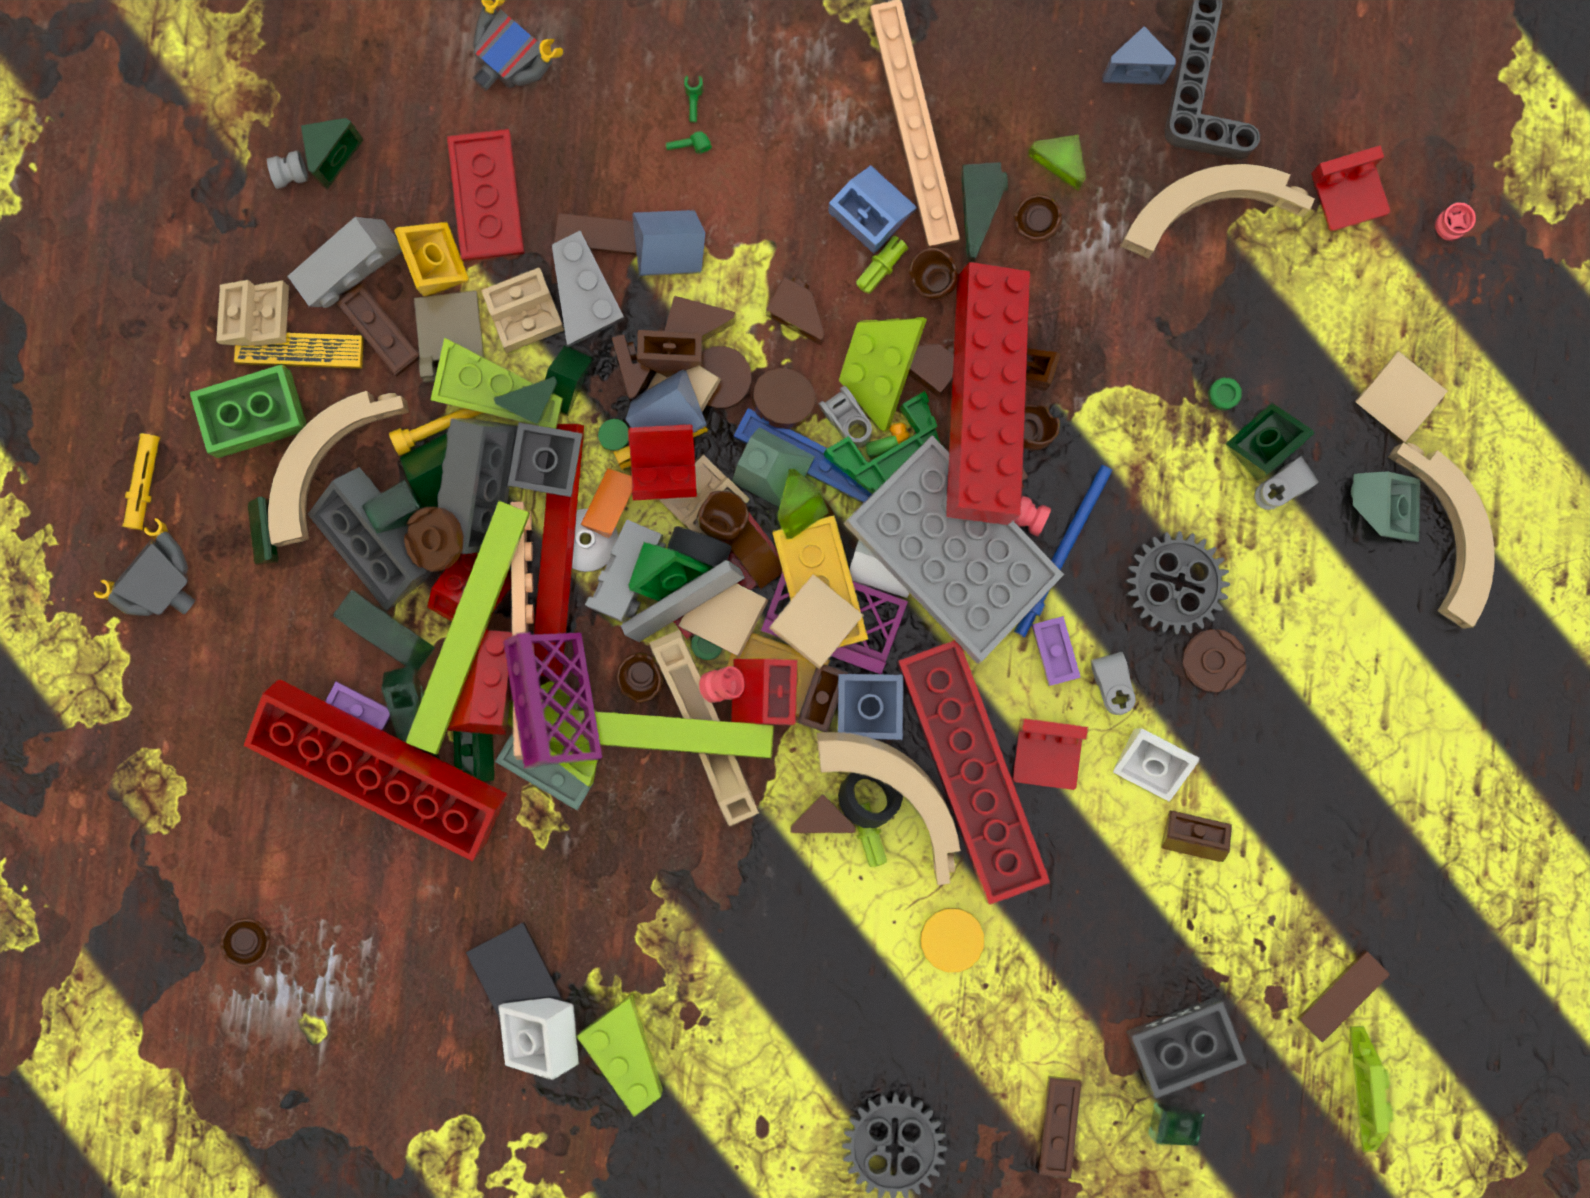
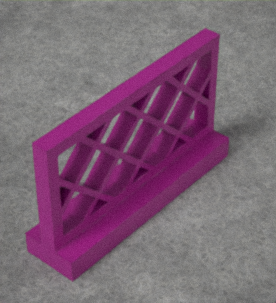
M783 572L761 631L777 637L779 636L769 628L779 616V614L775 613L778 602L789 597V593L781 595L786 584ZM852 581L854 589L864 592L869 602V605L860 608L861 613L872 608L879 625L866 630L867 635L882 629L886 643L882 652L869 648L865 640L862 641L864 645L854 643L839 647L831 656L882 674L908 601ZM870 595L881 599L873 602ZM885 601L899 605L895 618L883 623L875 606ZM892 624L891 630L888 635L885 626Z
M530 632L518 633L505 640L504 647L524 768L601 759L602 752L581 633L531 635ZM563 642H572L574 656L571 660L558 650ZM532 643L541 644L549 652L542 662L534 655ZM553 656L565 666L559 677L547 667ZM570 671L579 680V687L576 692L563 681ZM541 673L554 683L548 693L539 687L538 677ZM558 688L571 698L565 708L552 698ZM575 702L584 710L585 717L581 723L569 713ZM547 704L559 714L553 725L544 718L543 710ZM564 719L576 729L570 740L557 730ZM580 734L589 740L591 753H583L574 745ZM552 736L565 746L560 755H550L548 742Z

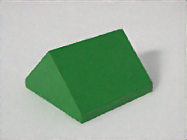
M643 542L628 586L633 592L660 601L714 567L674 550Z

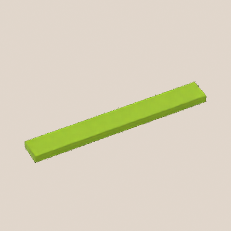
M498 501L406 743L433 754H438L530 516L529 512Z
M544 708V718L553 725L559 714L552 708ZM569 711L580 723L585 717L584 711ZM595 712L599 741L602 746L768 759L772 757L773 725ZM565 719L557 729L568 740L576 731ZM580 734L575 743L589 744V740ZM553 736L550 739L551 742H559Z

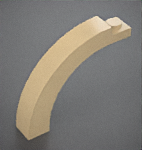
M1247 164L1211 167L1179 179L1155 196L1140 212L1120 246L1149 259L1162 234L1171 223L1190 209L1213 200L1249 198L1272 204L1303 218L1311 209L1315 198L1308 196V192L1300 187H1287L1286 184L1291 174L1273 168Z
M368 391L361 392L336 402L323 410L297 434L279 463L271 487L268 525L272 545L281 547L310 540L306 522L307 496L314 473L322 459L339 440L353 430L374 421L409 413L407 400L402 396H397L396 393H388L379 396L378 401L375 402L373 395Z
M1401 443L1394 447L1388 458L1414 474L1434 492L1448 514L1455 536V572L1447 596L1437 611L1463 629L1472 628L1484 609L1493 581L1495 565L1494 542L1488 515L1473 485L1450 459L1438 450L1429 453L1425 457L1423 456L1424 451L1412 443Z
M677 630L650 642L649 644L683 718L720 721L713 703H709L701 695L699 688L701 676L680 631ZM699 753L728 825L731 826L758 814V809L736 756Z
M817 733L821 773L844 771L871 776L898 790L914 805L924 819L930 833L934 874L937 885L950 884L949 873L955 872L953 853L950 852L960 851L958 835L943 795L926 772L905 754L878 740L851 733Z

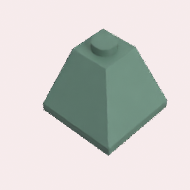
M759 427L748 441L737 464L732 482L788 511L815 456Z
M1392 472L1354 474V481L1351 487L1353 506L1380 536L1419 542L1420 479Z

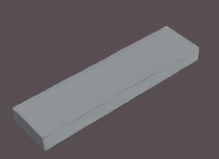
M726 560L621 625L622 630L626 636L640 642L745 577L739 567Z

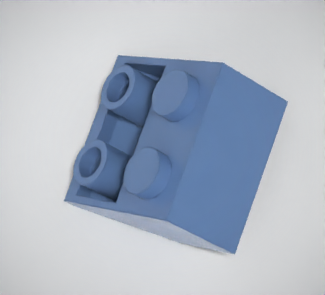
M869 166L852 178L829 202L828 213L875 254L917 207L872 166Z

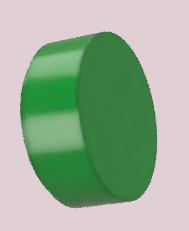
M1231 378L1218 379L1211 385L1208 391L1210 403L1219 410L1232 409L1239 403L1242 396L1240 385Z
M607 420L599 428V441L605 449L612 452L618 451L629 444V428L621 420Z
M694 635L692 638V650L702 660H713L723 650V648L697 635Z

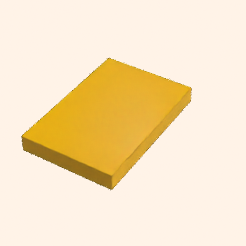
M752 632L741 656L739 657L731 653L726 667H733V659L797 660L796 716L799 717L816 666L793 647ZM827 660L824 664L828 666L830 660Z

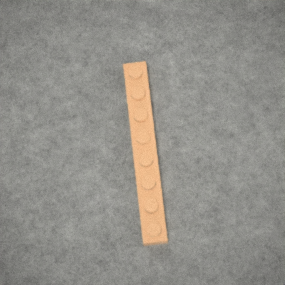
M894 0L870 6V13L928 248L959 242L960 238L901 0Z
M511 502V506L526 511L524 502ZM527 511L530 513V516L511 563L512 636L518 633H527L528 624L534 623L533 604H528V592H533V574L527 573V561H533L532 542H527V530H532L531 511ZM513 703L514 756L517 760H523Z

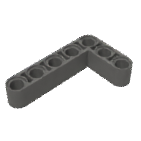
M1194 0L1188 11L1165 126V138L1170 145L1178 148L1232 159H1245L1254 151L1260 141L1258 129L1249 123L1201 114L1222 9V0ZM1198 5H1208L1212 13H1203ZM1192 35H1202L1205 38L1206 43H1197L1193 39ZM1195 64L1199 68L1200 73H1190L1186 65ZM1180 95H1191L1193 97L1194 103H1184L1181 100ZM1174 125H1185L1188 134H1179L1175 130ZM1205 131H1215L1218 134L1219 140H1209L1206 137ZM1236 137H1245L1249 142V147L1240 146L1236 141Z

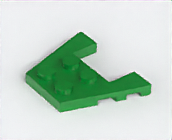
M924 391L903 403L899 408L916 434L872 461L867 462L849 436L827 448L823 453L824 456L873 494L928 438L933 435L940 443L936 431L937 424L928 406V395Z

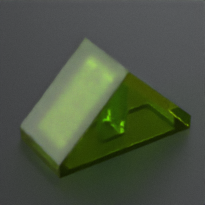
M1079 135L1036 141L1032 144L1027 156L1079 191L1086 179Z
M789 469L777 517L786 539L794 538L829 513L821 492L796 469Z

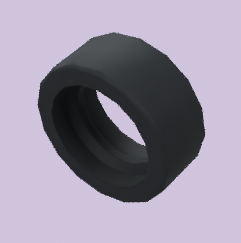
M674 527L667 549L716 567L728 560L732 547L707 535L682 527Z
M851 772L841 783L838 798L839 806L844 815L853 824L863 828H877L886 824L899 811L903 794L879 779ZM868 779L876 782L883 789L887 799V806L883 811L872 813L865 810L858 803L854 794V787L858 781Z

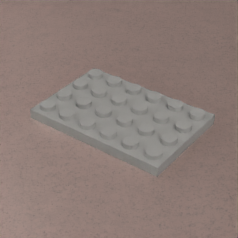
M932 435L844 524L976 663H980L1064 574L1014 521L1008 525L946 517L949 452Z

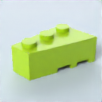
M632 993L583 1029L577 1038L633 1116H636L659 1099L663 1089Z

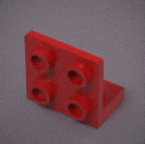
M1381 145L1320 163L1311 173L1329 231H1337L1386 216L1390 213L1376 165L1384 158Z
M671 425L629 428L628 439L633 501L697 497L693 426Z
M479 552L461 553L459 559L450 568L445 569L431 588L427 608L451 622L453 621ZM508 570L492 614L512 588L511 570ZM492 615L490 617L486 630H488Z
M1021 718L1012 780L1017 783L1075 790L1077 787L1082 740H1087L1088 727Z

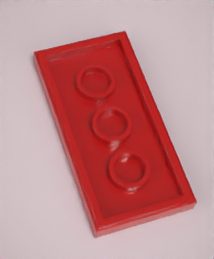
M504 129L447 136L461 260L471 261L525 254L510 130Z

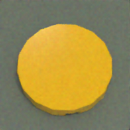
M945 908L934 913L925 921L921 931V948L925 958L935 968L944 972H961L971 968L979 960L984 949V933L980 923L969 912L959 908Z

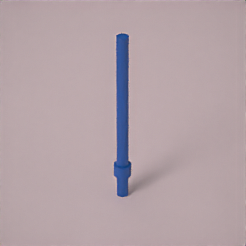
M1101 465L1051 560L1059 570H1061L1112 473V469L1107 466ZM1049 591L1017 624L1014 630L1016 634L1026 637L1036 616L1040 617L1045 607L1043 602Z

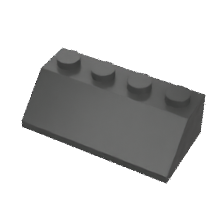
M451 419L447 432L446 456L442 465L441 489L437 500L438 507L445 508L453 513L461 524L464 535L462 554L480 551L498 501L507 504L510 489L508 480L518 429L517 425L476 419Z
M360 467L333 480L308 513V516L386 611L390 610L426 581L433 572L418 567L408 556L404 543L405 533H408V526H406L392 505L383 497Z

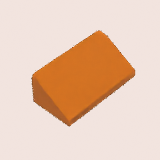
M607 469L580 525L609 539L632 493V476Z

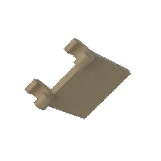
M476 290L414 298L420 354L419 370L420 377L423 378L424 383L435 382V362H438L440 359L444 338L484 357L478 294Z

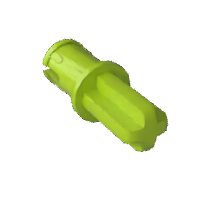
M891 237L878 256L874 255L871 258L872 263L857 280L856 285L864 293L870 294L886 274L890 275L893 272L892 267L904 252L908 250V246L902 240L899 243L897 242L899 240L898 237Z
M870 802L861 804L865 810L872 812ZM856 825L859 832L857 839H861L869 866L876 867L885 864L887 859L879 836L881 829L863 828Z

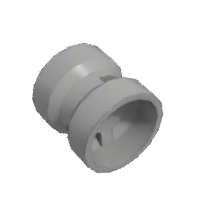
M298 150L289 152L286 158L278 156L267 158L268 170L276 189L286 187L292 180L297 183L308 181L306 167Z

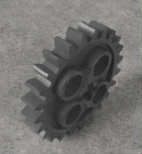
M1178 531L1174 536V540H1172L1169 533L1166 532L1162 536V543L1156 537L1151 538L1152 548L1145 544L1141 545L1140 549L1144 556L1133 555L1132 559L1138 565L1129 566L1126 569L1134 574V578L1125 580V583L1133 585L1134 589L1126 593V596L1136 597L1137 600L1130 606L1131 609L1141 607L1142 611L1138 618L1142 619L1149 616L1148 627L1150 628L1160 623L1161 633L1166 632L1169 626L1172 628L1173 635L1179 634L1181 626H1183L1186 634L1192 633V623L1198 629H1203L1204 622L1202 619L1204 618L1209 622L1214 621L1215 618L1211 611L1221 612L1223 610L1217 601L1228 599V596L1221 592V588L1230 586V583L1222 581L1221 576L1229 573V570H1219L1218 567L1224 561V558L1214 559L1212 557L1217 549L1216 547L1208 550L1204 549L1206 545L1205 538L1197 544L1194 543L1195 535L1193 533L1189 534L1186 540H1183L1182 532ZM1162 555L1172 558L1174 563L1172 571L1166 572L1160 567L1159 559ZM1193 564L1201 566L1204 571V577L1201 581L1194 580L1190 575V568ZM1155 573L1167 579H1174L1180 576L1179 582L1201 587L1204 589V593H1198L1187 587L1174 590L1175 584L1152 579L1150 574ZM1154 585H1158L1164 590L1165 597L1161 602H1156L1151 598L1150 590ZM1185 594L1192 596L1195 601V607L1191 612L1184 610L1181 606V599Z
M897 1092L893 1093L891 1101H887L885 1095L880 1093V1103L878 1104L871 1098H868L870 1108L866 1110L862 1106H858L857 1110L860 1117H849V1121L854 1128H844V1134L851 1138V1140L842 1141V1147L851 1150L843 1155L844 1161H853L847 1168L848 1173L858 1172L855 1183L859 1185L866 1181V1193H870L874 1188H877L878 1198H882L885 1191L890 1192L891 1198H896L897 1192H901L904 1198H908L909 1189H913L916 1194L920 1195L919 1184L923 1183L931 1187L932 1185L928 1178L929 1174L937 1177L940 1175L935 1164H945L944 1158L938 1155V1153L947 1151V1146L943 1143H938V1141L945 1138L946 1135L944 1131H935L941 1124L940 1119L929 1120L933 1114V1109L928 1108L922 1112L923 1101L919 1099L912 1105L910 1094L905 1096L903 1102L899 1101ZM896 1117L898 1118L897 1139L902 1147H897V1172L895 1175H892L890 1173L891 1151L888 1146L892 1143V1118ZM875 1122H883L888 1128L884 1135L877 1137L870 1133L871 1125ZM908 1123H915L920 1127L918 1134L911 1138L902 1134L903 1127ZM874 1155H882L886 1158V1164L881 1169H874L868 1164ZM905 1157H916L919 1160L917 1167L913 1170L904 1169L901 1166V1162Z

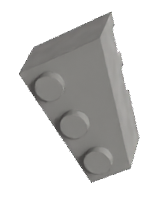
M354 217L290 273L288 278L309 307L327 308L336 303L340 295L400 254L402 249L398 239L384 220Z
M581 231L552 244L567 346L571 347L625 320Z
M627 519L610 553L611 557L605 571H601L598 577L599 584L593 598L589 596L585 605L623 623L628 621V618L631 619L636 616L641 602L637 601L639 594L631 591L628 584L643 542L665 548L666 544L662 543L663 535Z

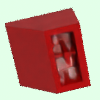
M733 659V667L742 673L745 686L743 693L739 697L732 699L731 722L795 725L797 660Z

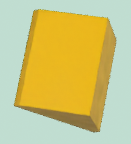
M447 222L397 227L394 230L415 286L423 297L434 295L469 280Z

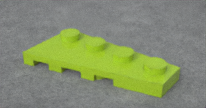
M444 338L431 395L432 401L554 429L557 428L563 398L554 394L540 424H536L496 405L495 397L534 383Z

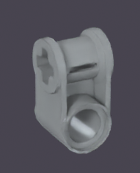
M845 385L840 388L838 394L827 402L821 401L818 403L826 418L835 426L843 439L849 436L857 448L866 446V443L871 439V423ZM853 425H862L866 429V434L861 438L852 437L848 431Z
M1300 456L1260 484L1255 490L1254 499L1260 508L1272 510L1303 494L1319 483V481L1302 456ZM1274 489L1277 494L1270 499L1268 494Z
M1123 652L1091 660L1093 675L1100 689L1106 710L1114 715H1122L1129 712L1134 707L1136 700ZM1116 692L1120 696H1126L1127 701L1123 703V709L1120 708L1119 704L1113 705L1112 699L1116 697Z

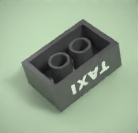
M1216 997L1126 1031L1148 1091L1155 1099L1247 1064L1224 1003Z

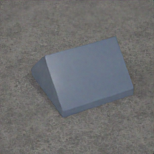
M1144 26L1111 56L1102 76V82L1165 84L1175 66V57Z
M695 210L637 212L632 214L639 276L701 273L705 231Z
M686 370L677 372L638 395L636 399L631 401L626 416V421L632 428L692 425L694 433L707 425Z
M839 674L838 732L866 736L872 739L902 740L903 675Z

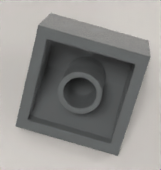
M519 422L508 486L572 497L582 433Z

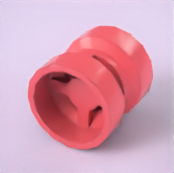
M1465 203L1452 204L1437 217L1435 221L1437 234L1448 241L1459 239L1473 228L1476 222L1475 212Z
M1022 495L1021 515L1014 522L1019 527L1027 525L1028 532L1038 537L1049 517L1051 508L1045 505L1035 508L1032 499Z
M732 666L706 672L702 675L699 682L701 695L709 703L737 698L743 693L745 686L742 673Z

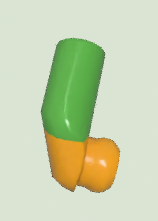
M904 423L893 424L889 429L892 436L866 443L868 456L870 458L880 456L907 440L910 433L907 432L906 425Z

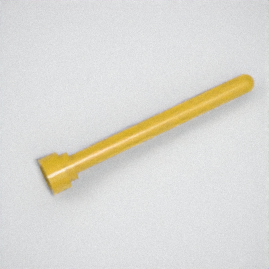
M462 408L411 431L408 428L403 431L399 428L390 432L389 436L398 455L401 456L410 452L411 447L416 446L415 442L448 429L451 419H471L483 414V412Z

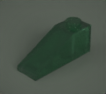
M1001 162L962 166L961 186L967 264L975 262L1002 198L1003 191L1008 190L1007 172H1001Z
M355 590L349 592L333 614L335 618L415 673L420 670L436 648L362 593Z
M415 665L383 673L381 690L397 737L404 742L407 740L424 696ZM418 748V749H420V750H422V751H424V752H426V753H428V754H430V755H432V756H434V757L440 759L439 753H438V754H433V753H431V752H428V751H426V750H423V749H421V748Z

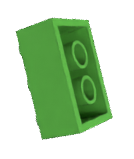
M282 364L190 392L207 453L216 458L298 434L307 425L292 373Z

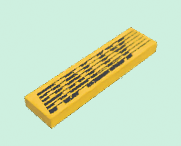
M286 333V343L256 346L235 345L234 363L362 369L364 337L361 335Z

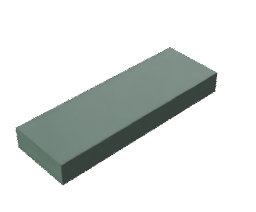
M513 734L510 735L495 761L575 810L580 808L591 787L586 786L560 764L524 768L523 760H517L514 756Z

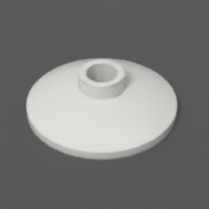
M588 509L577 510L572 568L583 572L596 571L606 566L618 538L616 527L608 539L580 525ZM585 533L590 534L592 537L591 542L587 545H583L580 542V537Z

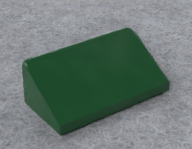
M263 496L257 497L248 503L254 563L257 565L275 563L279 560L277 546L271 544L269 534V499Z
M453 731L455 768L481 781H493L495 778L493 734Z

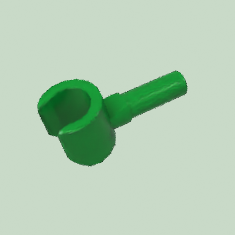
M686 76L684 87L690 102L689 122L696 123L698 97L703 93V81L701 76H699V85L697 87H690L688 76Z
M700 131L695 132L690 138L666 142L667 150L693 146L696 154H701L712 149L708 136Z

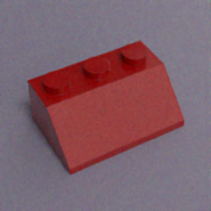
M485 630L447 731L507 734L512 690L504 641L512 637V632Z

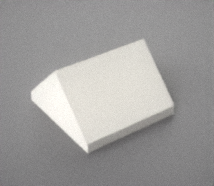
M1134 728L1114 767L1113 773L1170 802L1197 765L1199 758L1142 728Z

